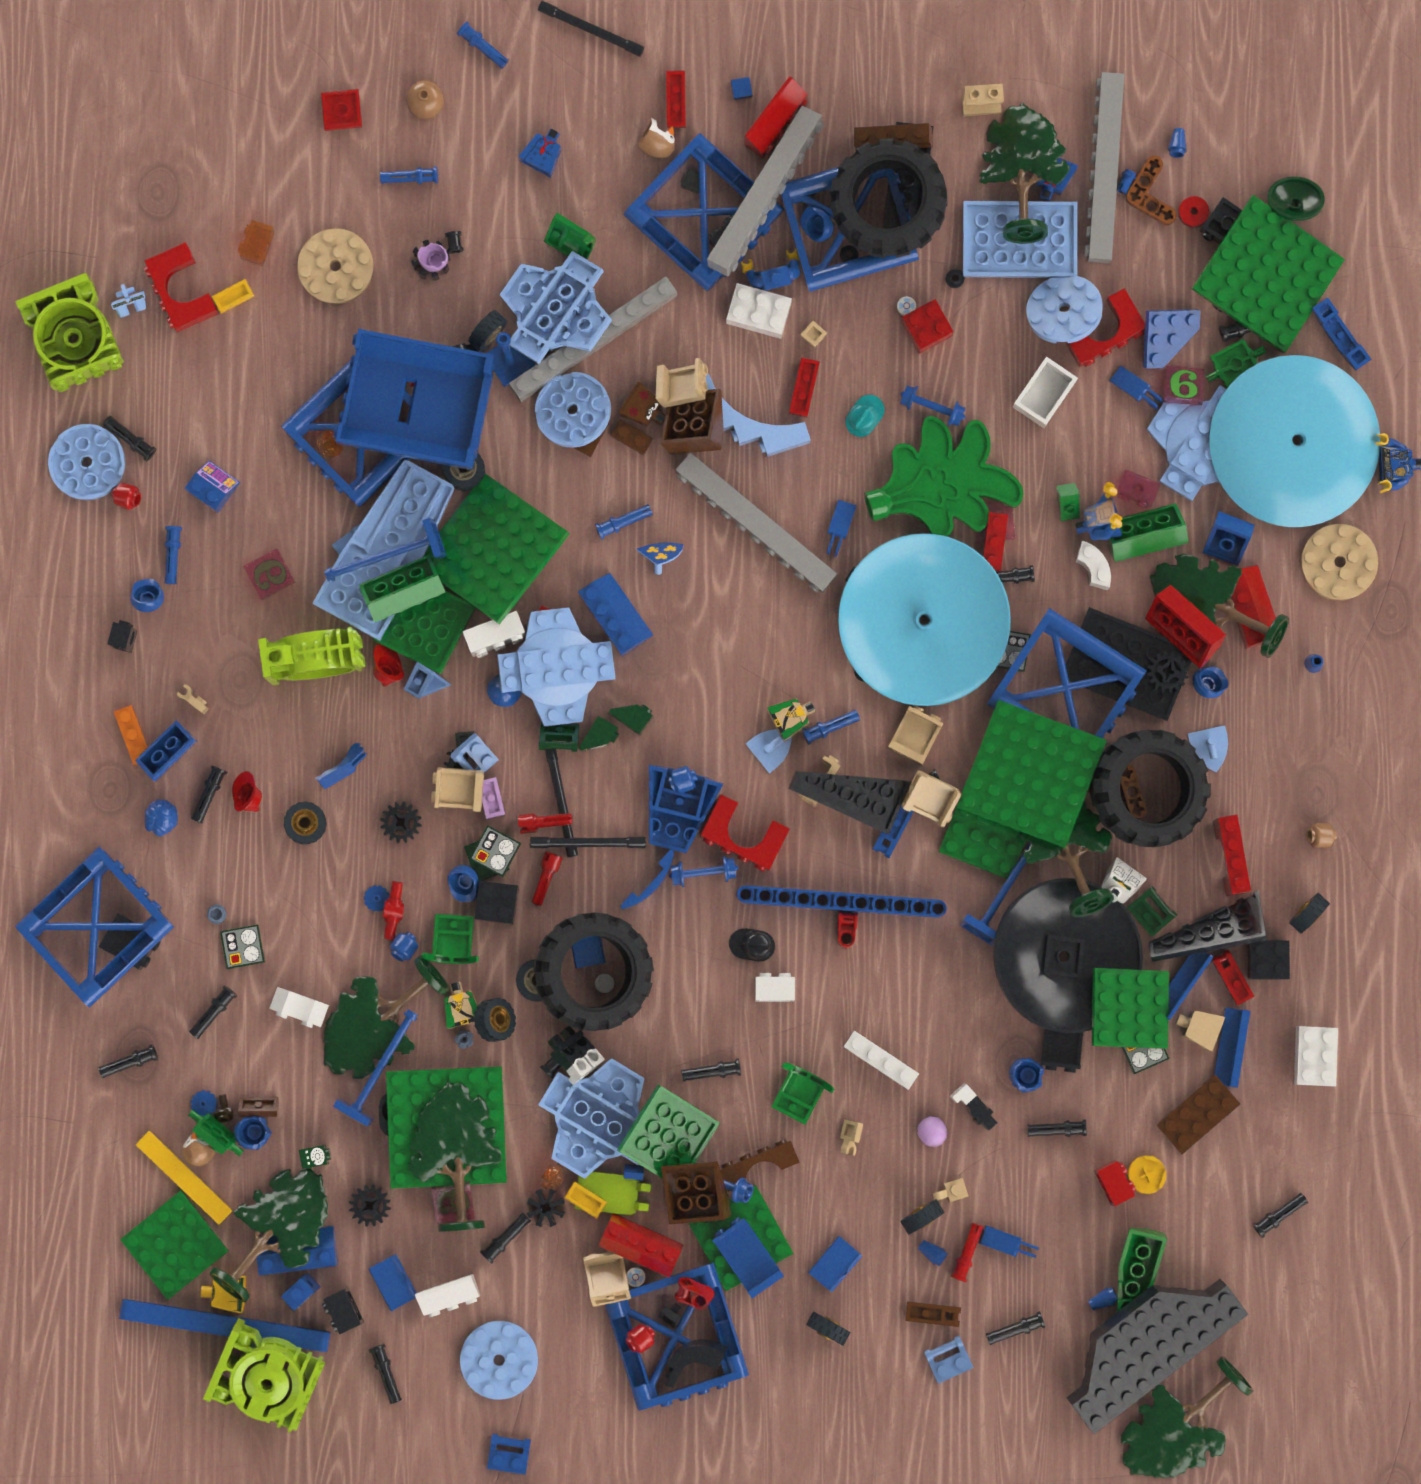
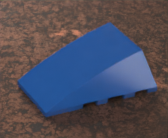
M649 765V844L687 853L724 783L697 775L698 781H695V788L679 794L677 791L672 790L668 779L671 776V772L675 770L674 768Z

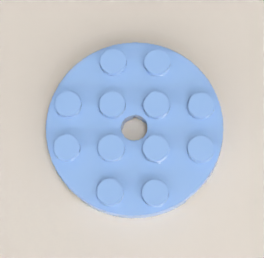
M1079 276L1052 277L1041 283L1032 292L1027 302L1026 313L1031 329L1043 340L1056 344L1057 342L1073 343L1087 337L1096 329L1102 318L1103 303L1098 289L1087 279ZM1061 306L1070 307L1069 310L1066 312L1060 311Z
M571 372V374L556 376L542 388L535 404L537 424L542 433L557 445L570 448L584 446L597 439L605 430L611 415L609 396L602 384L590 375ZM575 405L578 407L577 413H568V409L571 406Z
M94 424L76 425L61 433L53 447H51L48 457L49 472L57 487L68 496L79 500L99 499L109 494L121 481L125 470L124 450L118 439L101 426ZM86 457L92 459L89 467H83L82 460Z
M508 1321L485 1323L476 1328L463 1344L460 1355V1367L463 1377L475 1392L486 1398L501 1400L514 1397L529 1386L536 1374L538 1367L536 1345L531 1336L522 1327ZM498 1354L502 1355L505 1359L504 1364L500 1366L494 1363V1357Z

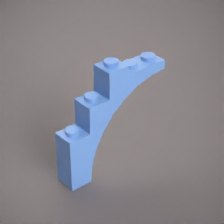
M706 375L707 390L716 389L710 375ZM722 398L724 431L734 428V431H731L734 442L738 441L739 446L761 439L762 441L759 442L761 452H765L766 456L769 457L811 442L805 422L793 425L760 423L740 414Z

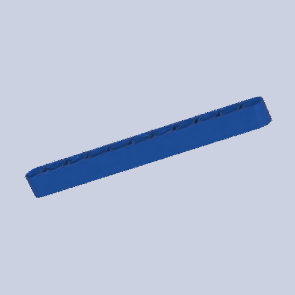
M747 885L740 887L737 892V898L741 903L930 918H940L947 911L945 902L936 899ZM744 889L751 892V897L748 900L740 897V892ZM762 891L770 893L768 901H762L759 898V894ZM782 892L789 894L790 899L786 903L781 902L778 898ZM800 894H806L809 897V901L806 904L799 903L798 896ZM820 895H825L828 898V903L824 906L819 905L817 902V898ZM838 897H845L847 905L839 907L836 903ZM858 898L865 899L866 906L864 908L856 906L855 902ZM881 899L885 902L886 906L883 910H878L875 907L876 900ZM896 901L904 903L905 908L903 911L895 910L894 903ZM916 902L922 903L924 906L923 912H915L913 905ZM934 904L942 905L943 912L941 914L933 912Z
M122 1299L119 1319L227 1337L230 1336L235 1323L240 1318L245 1320V1325L259 1330L262 1338L277 1337L291 1342L297 1348L328 1352L331 1332L129 1299Z

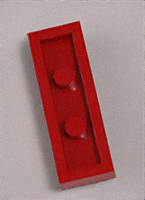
M666 71L667 128L672 126L673 128H686L685 71Z
M801 357L789 414L808 417L820 361Z
M989 512L983 557L995 571H1001L1008 514Z

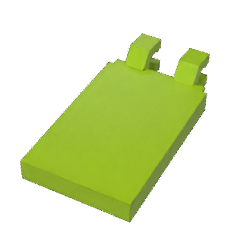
M592 1172L585 1179L578 1175V1183L607 1201L602 1212L633 1215L636 1214V1210L649 1211L650 1203L637 1202L638 1191L651 1192L652 1184L639 1183V1180L625 1179L624 1175Z

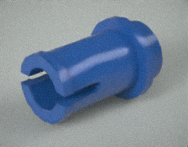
M1125 169L1121 173L1123 176L1117 187V191L1127 195L1132 181L1136 179V173L1129 169Z

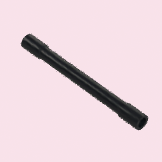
M543 0L538 6L539 12L555 17L615 44L636 56L641 57L644 51V46L560 10L558 7Z
M545 749L559 814H567L569 812L558 765L556 749ZM562 825L564 838H574L572 826ZM565 847L567 858L578 856L577 847Z
M530 837V848H645L646 846L645 837Z

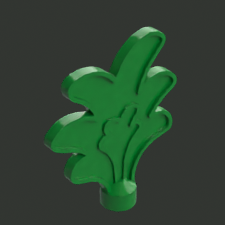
M928 416L925 418L921 429L919 453L909 444L896 445L891 454L892 475L890 480L882 488L865 492L864 499L873 522L895 514H906L920 520L930 534L948 537L953 530V518L959 520L976 533L983 531L988 523L989 510L982 498H988L1010 508H1016L1022 502L1024 495L1023 487L1019 480L1010 472L994 465L985 464L990 453L991 441L988 430L981 421L972 420L966 425L962 440L953 451L951 433L946 424L937 417Z

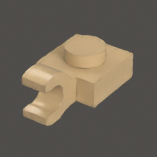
M184 684L183 687L187 689V694L182 695L178 692V697L186 700L205 715L209 710L205 706L207 702L200 696H197V698L193 697L192 689Z
M844 1119L840 1136L841 1139H844L841 1153L855 1156V1142L859 1143L863 1128L862 1123Z
M963 1178L944 1183L945 1190L932 1193L934 1200L948 1197L949 1202L968 1197Z

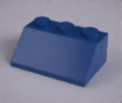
M176 720L135 761L154 782H157L192 748L197 740Z

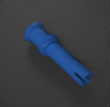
M468 21L460 27L457 32L458 36L466 39L471 47L475 46L498 65L500 69L504 68L509 59L483 39L481 32L475 31Z
M437 166L429 169L418 167L416 170L380 172L381 184L417 182L419 184L423 182L438 183ZM392 176H407L400 178H391Z
M649 504L618 518L610 517L606 522L596 523L595 527L602 540L604 536L614 532L618 533L620 528L652 516L653 513L650 510Z
M165 526L167 537L164 546L167 548L164 584H177L178 549L181 547L180 531H182V527Z
M855 709L828 722H818L816 726L808 729L803 728L802 733L807 744L810 745L812 741L821 737L824 739L828 736L827 734L857 721L859 722L860 717Z

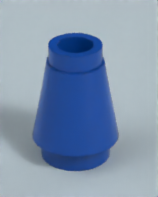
M1175 128L1168 147L1171 157L1181 158L1187 152L1185 130L1182 128Z
M1310 654L1306 657L1304 664L1309 672L1317 673L1323 668L1324 662L1321 656ZM1314 659H1317V662H1319V665H1316V664L1314 663Z
M923 1240L918 1248L933 1265L937 1264L940 1266L948 1255L944 1248Z
M1106 1287L1088 1301L1094 1311L1115 1305L1117 1294L1113 1287Z

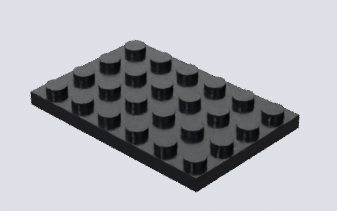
M1089 607L1081 628L1147 670L1134 689L1137 691L1132 701L1127 700L1125 705L1168 721L1181 685H1178V691L1172 688V693H1168L1167 689L1161 693L1160 687L1155 690L1154 686L1156 684H1149L1152 678L1146 677V674L1151 672V670L1147 669V666H1152L1153 664L1150 660H1157L1156 654L1162 657L1164 651L1167 652L1168 656H1170L1171 652H1174L1175 658L1181 655L1180 662L1186 661L1185 665H1183L1184 668H1189L1191 660L1167 638ZM1072 647L1066 662L1070 683L1114 674L1113 671L1076 647ZM1167 660L1159 662L1157 666L1165 665ZM1174 662L1176 670L1180 671L1178 665ZM1169 666L1163 671L1166 673V678L1172 674L1169 672ZM1155 674L1157 680L1161 683V678ZM1171 679L1168 685L1176 683L1178 679ZM1118 680L1085 687V689L1118 701L1127 685Z

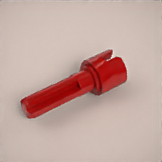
M534 813L518 816V826L522 827L520 830L521 834L535 833L539 828L571 825L573 823V817L570 813L537 817Z
M545 851L540 865L543 870L532 900L533 904L538 906L543 904L552 876L559 871L563 857Z

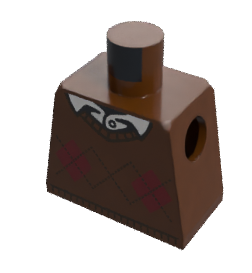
M637 382L619 410L621 417L646 427L649 426L652 420L662 425L665 419V414L659 411L661 404L656 400V396L639 382Z

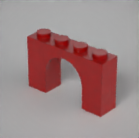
M186 242L144 260L146 267L143 268L147 277H152L154 283L151 286L155 294H159L162 299L159 301L163 312L167 311L169 315L166 319L171 329L175 328L177 332H180L219 314L209 293L190 302H177L168 294V282L172 275L196 263Z
M1125 288L1109 296L1106 300L1118 322V332L1113 338L1107 341H1096L1087 336L1073 343L1065 342L1079 367L1083 365L1088 367L1095 363L1094 359L1099 356L1104 358L1111 354V350L1115 347L1120 349L1126 346L1128 340L1133 337L1136 340L1145 335V322Z
M721 794L700 835L704 838L703 842L710 846H713V844L720 846V851L728 855L731 852L738 855L737 859L746 864L748 861L754 863V868L762 872L765 869L769 871L790 828L773 820L765 837L758 845L751 848L740 847L730 839L728 834V825L738 806V802Z
M1238 814L1219 817L1213 820L1216 840L1220 839L1224 852L1226 876L1223 877L1226 897L1248 893L1251 891Z

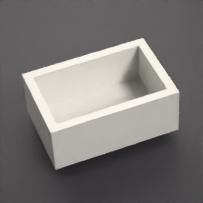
M737 283L726 323L781 339L792 298Z
M1046 357L1015 401L1013 408L1042 428H1045L1078 378Z
M517 611L507 614L500 625L491 620L463 631L472 656H477V658L487 656L488 651L493 649L495 651L503 650L506 648V644L512 642L513 645L524 641L523 638L526 637Z
M760 973L759 977L755 978V1002L795 1001V977H791V973H779V977H771V973Z
M1296 1027L1294 1085L1336 1086L1338 1028Z

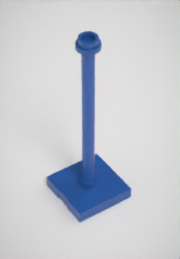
M501 332L496 337L498 346L486 354L495 356L493 371L505 388L510 382L534 367L535 364L533 360L510 347L511 337L509 334Z
M431 518L422 520L427 534L425 538L333 570L331 567H328L327 570H324L327 581H335L336 576L426 545L431 546L434 557H446L447 555L435 520Z
M1024 853L982 920H977L967 914L959 925L991 946L994 944L996 931L991 929L988 923L1025 866L1026 858L1023 857Z
M409 1009L407 1012H404L406 1016L356 1102L350 1105L344 1100L338 1099L333 1105L336 1109L365 1126H370L374 1118L362 1112V1105L412 1020H417L418 1014Z

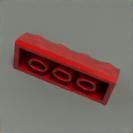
M788 77L744 136V146L762 159L765 155L769 156L773 151L775 141L782 139L786 132L784 129L788 124L792 123L801 106L806 107L808 104V94L792 77Z
M1255 565L1241 568L1242 575L1239 577L1234 593L1230 597L1233 600L1234 608L1238 612L1270 627L1276 617L1259 567ZM1237 622L1245 649L1262 644L1265 637L1264 634Z
M1172 585L1155 596L1145 617L1153 627L1199 668H1202L1220 648L1227 635Z
M614 1213L599 1243V1247L669 1278L684 1246L680 1242Z

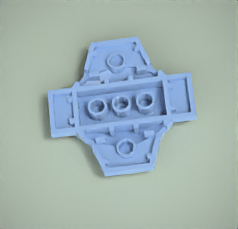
M573 251L562 266L554 267L555 269L551 271L521 264L500 293V296L517 316L518 329L511 337L509 346L540 364L549 350L553 351V349L562 346L591 351L612 321L596 301L595 289L593 287L603 274V269Z
M1219 385L1210 401L1191 403L1167 397L1147 428V431L1161 448L1166 451L1169 467L1159 482L1191 502L1201 486L1215 482L1220 483L1211 460L1209 434L1214 411L1222 395L1227 390Z
M569 607L530 612L525 642L514 653L497 654L501 693L521 691L532 699L543 726L582 722L588 693L595 686L596 682L615 679L611 641L592 643L583 636Z
M612 1058L589 1078L581 1079L574 1085L568 1080L567 1076L558 1072L538 1104L555 1115L558 1127L551 1159L584 1179L604 1161L620 1155L638 1165L635 1161L618 1152L617 1149L640 1114L638 1106L645 1078Z

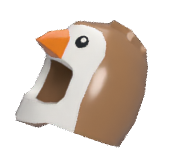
M650 118L649 125L644 131L638 147L645 154L654 158L670 156L675 150L673 126L663 132L658 129L657 121Z
M194 1132L184 1143L182 1151L184 1158L190 1165L198 1167L211 1162L216 1153L207 1142L200 1140Z

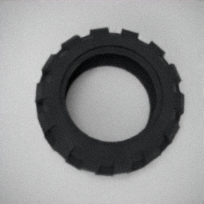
M894 138L880 139V142L871 145L868 142L856 148V152L851 157H845L838 167L836 177L832 179L830 206L840 233L859 251L864 250L870 253L871 256L885 258L886 256L896 255L899 258L910 255V251L918 247L923 248L932 240V235L936 230H940L945 219L947 189L943 174H941L936 161L929 153H924L919 149L918 145L906 140L901 143L895 142ZM883 169L905 171L912 175L923 189V200L917 214L906 224L891 229L877 228L868 224L859 216L855 209L856 194L862 182L874 172Z
M1149 729L1131 732L1118 738L1112 745H1109L1101 755L1092 779L1093 792H1090L1092 805L1096 806L1099 813L1098 819L1103 826L1111 830L1116 838L1127 844L1130 843L1139 847L1171 845V843L1182 840L1193 832L1194 826L1202 821L1207 811L1205 807L1207 798L1211 796V783H1208L1206 773L1209 771L1203 758L1200 759L1195 753L1196 748L1187 740L1176 737L1175 733ZM1142 754L1157 755L1168 761L1177 772L1181 785L1180 799L1175 810L1166 819L1155 824L1146 823L1135 818L1124 806L1120 795V781L1125 768L1133 759Z
M605 913L577 914L554 926L555 928L544 937L538 947L540 950L537 959L534 960L535 987L539 998L546 1005V1009L556 1019L580 1030H609L622 1025L627 1019L633 1018L642 1008L641 1005L645 998L649 997L653 984L651 983V974L654 971L653 960L649 956L647 943L642 935L638 934L631 927V924L621 918ZM590 936L601 937L611 942L621 953L626 971L625 980L619 993L611 1001L598 1007H586L576 1002L567 993L561 977L562 962L567 951L579 940Z

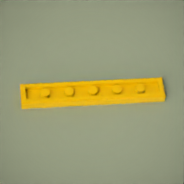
M148 1131L136 1144L218 1225L231 1214L233 1210L151 1131Z

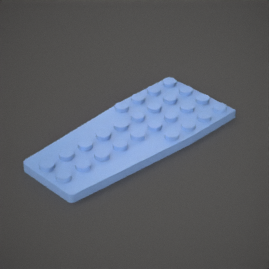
M404 460L339 555L332 570L425 538L427 534L422 520L434 519L438 526L453 494L454 486L414 463ZM428 545L336 576L335 581H327L326 579L312 604L380 641L395 614L384 620L374 622L359 584L424 557Z

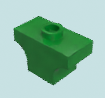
M1076 484L1056 486L1060 520L1080 519L1079 491L1076 488Z

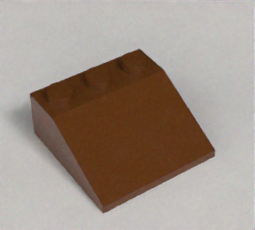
M721 389L707 390L705 400L666 408L660 444L669 454L721 450L724 435Z
M718 1161L661 1167L669 1224L725 1220L731 1216L729 1196Z

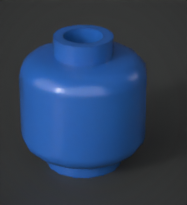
M688 766L673 770L671 776L668 777L672 790L677 791L679 794L693 790L696 786L695 781H698L695 770H690Z
M409 932L397 934L390 944L391 955L401 962L410 960L418 949V943L415 941L416 937Z

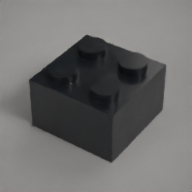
M480 881L475 920L514 925L519 886Z
M1265 940L1248 944V980L1290 979L1289 940Z
M348 1287L323 1299L325 1303L322 1306L326 1314L330 1313L333 1320L330 1323L335 1332L338 1331L339 1334H342L364 1323Z

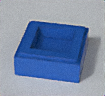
M750 77L731 80L734 100L753 97Z
M625 1164V1179L643 1180V1166Z

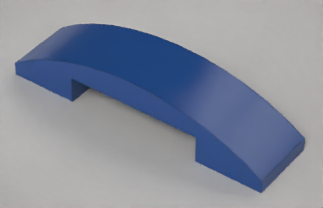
M1326 298L1312 308L1327 336L1355 371L1372 360L1363 346L1357 343L1338 315L1339 312L1329 298Z
M672 849L658 863L663 868L658 876L639 897L632 892L621 904V909L625 910L638 905L658 889L672 865L674 857Z

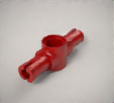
M392 881L390 897L384 903L383 918L386 922L384 939L394 940L397 923L403 918L404 903L401 900L403 882Z

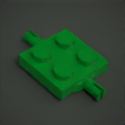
M1242 339L1209 357L1215 371L1205 377L1209 383L1219 378L1227 389L1238 376L1258 364L1257 357L1266 353V350L1261 346L1253 351L1248 347L1245 340Z
M193 1109L188 1116L196 1122V1126L192 1131L200 1140L207 1142L215 1152L221 1155L226 1150H231L238 1157L243 1153L244 1150L235 1144L236 1140L231 1130L210 1113L206 1116H200Z

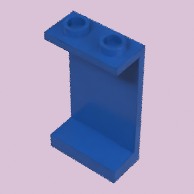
M737 1217L729 1223L731 1225L730 1228L727 1230L722 1228L714 1233L715 1238L712 1241L748 1291L750 1297L754 1298L783 1278L784 1275L746 1219Z

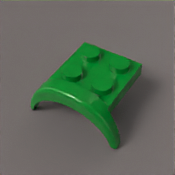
M556 213L543 242L567 257L573 251L588 259L595 246L596 237L561 214Z
M435 914L432 954L423 952L421 957L428 961L446 964L477 963L479 956H471L474 916Z
M784 1062L781 1067L788 1070L789 1073L771 1107L806 1125L823 1090L825 1089L833 1093L835 1089L820 1077L796 1065Z

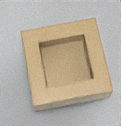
M812 321L800 336L815 348L827 335V332Z

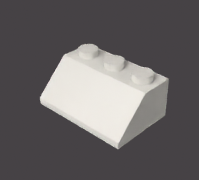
M470 1274L416 1293L415 1296L423 1315L428 1314L430 1318L439 1315V1310L447 1308L448 1311L459 1308V1303L466 1302V1305L477 1302V1297H480L474 1275Z

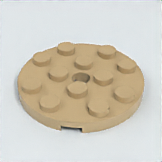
M334 228L315 234L304 244L299 254L297 267L300 281L312 297L321 302L338 305L351 302L365 292L371 282L374 261L367 244L358 235L345 229ZM332 262H339L341 264V268L338 271H333L330 267Z
M1332 524L1315 532L1306 542L1301 555V570L1307 584L1320 596L1337 601L1347 600L1362 594L1372 584L1378 570V554L1371 539L1360 529L1347 524ZM1342 557L1345 565L1337 567L1334 562L1335 558Z

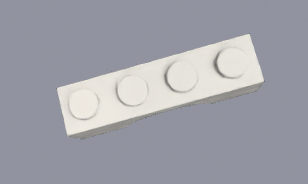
M853 1031L843 1046L907 1090L910 1089L919 1075L918 1072L856 1031Z

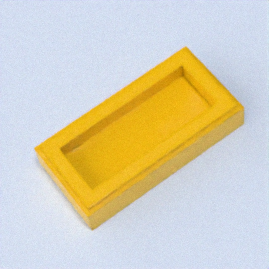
M246 279L212 296L221 314L255 297Z
M574 1181L564 1197L596 1219L607 1204V1201Z

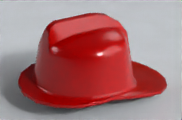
M382 644L375 646L373 650L375 661L373 675L382 683L383 687L402 680L404 672L398 653Z
M244 771L236 777L233 783L234 808L238 812L243 810L258 812L259 804L262 800V792L256 787L253 774L249 771Z

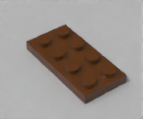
M1214 1074L1156 1125L1177 1150L1184 1154L1236 1109L1240 1102Z

